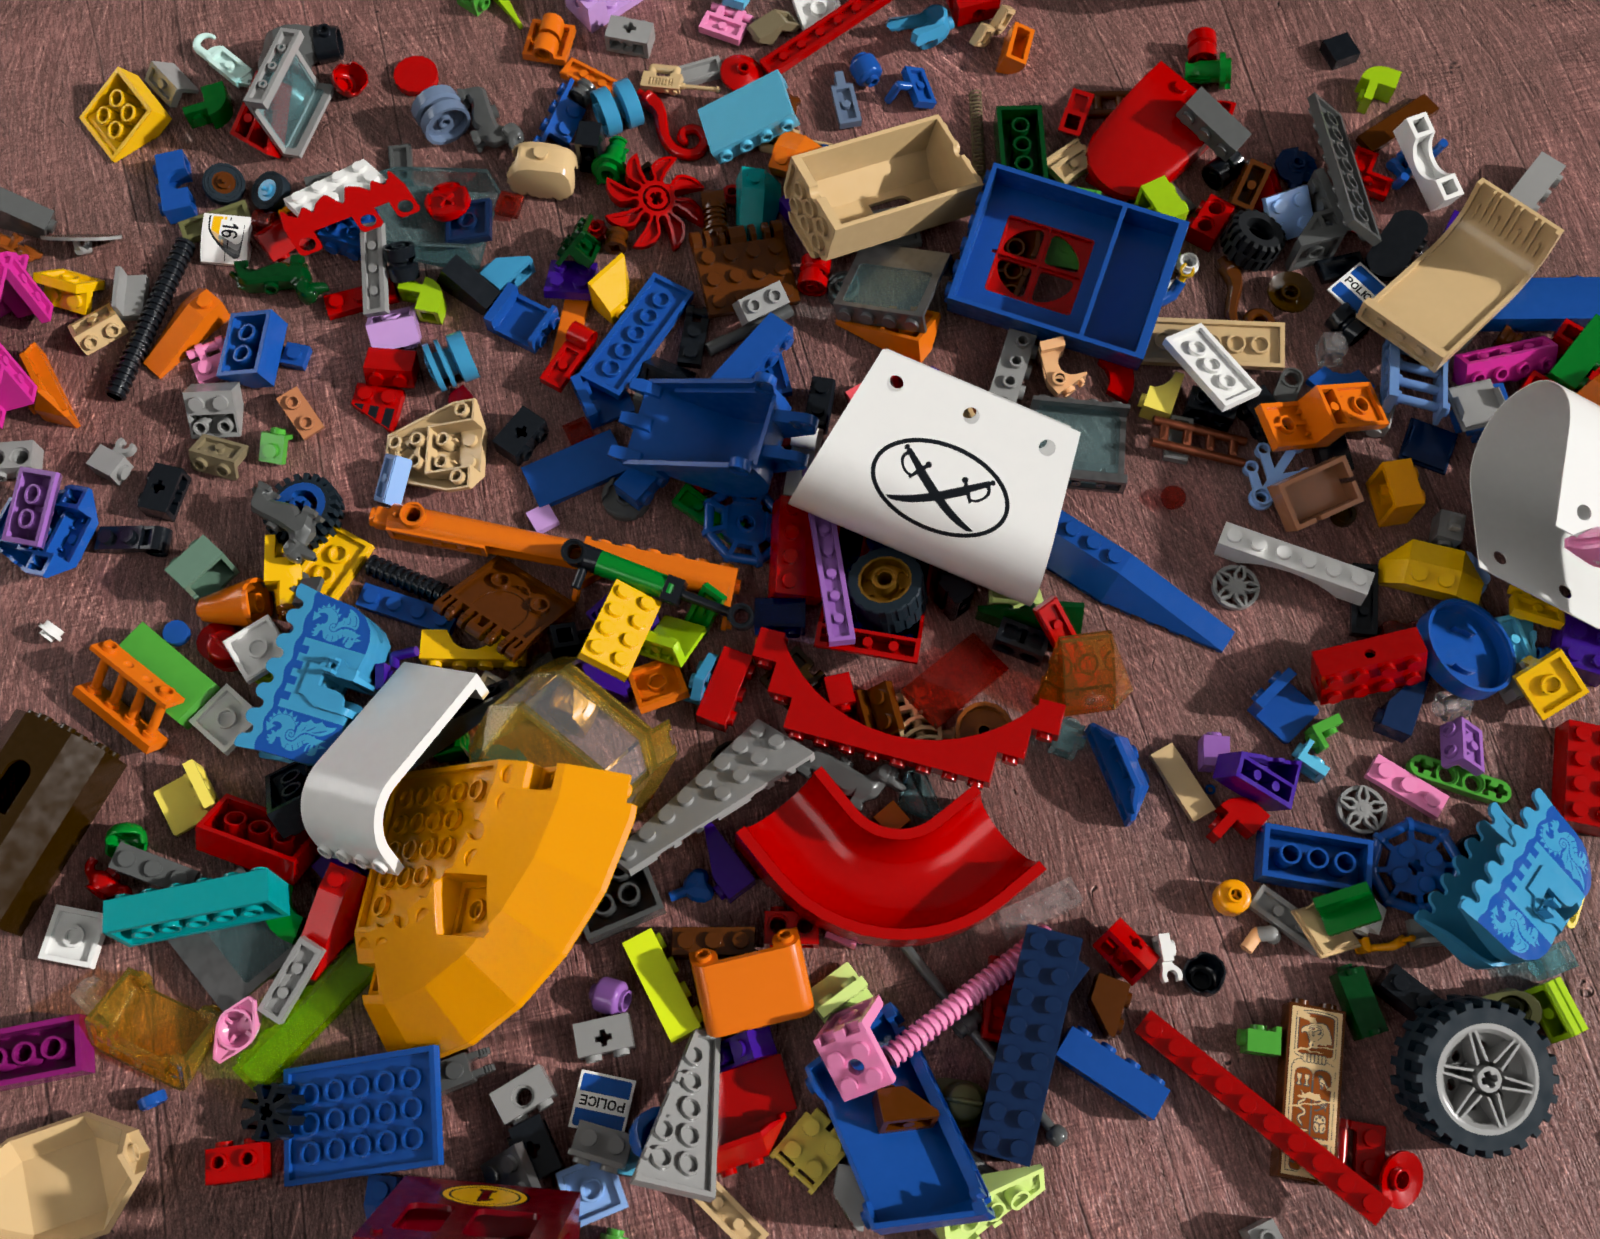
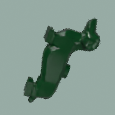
M300 254L290 255V264L279 262L256 270L246 268L249 265L248 260L234 261L235 272L230 271L229 273L236 280L237 288L248 294L265 292L268 295H275L278 291L296 290L298 298L305 305L316 302L319 295L329 291L326 283L313 282L308 264H303L305 263V257Z

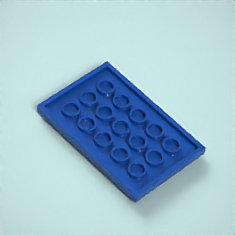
M428 1045L283 1069V1083L295 1085V1089L292 1090L291 1094L304 1095L306 1101L305 1104H300L292 1109L293 1114L305 1116L303 1125H289L294 1137L284 1140V1187L444 1165L439 1045Z

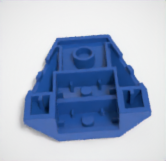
M67 485L63 490H59L44 549L1 540L12 497H9L0 513V553L8 557L10 561L19 566L28 575L49 578L76 568L99 524L93 490L89 487Z

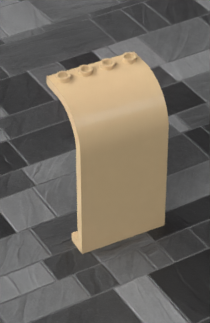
M1482 177L1476 183L1456 219L1443 235L1373 299L1368 297L1363 301L1356 318L1435 373L1524 288L1549 256L1564 230Z

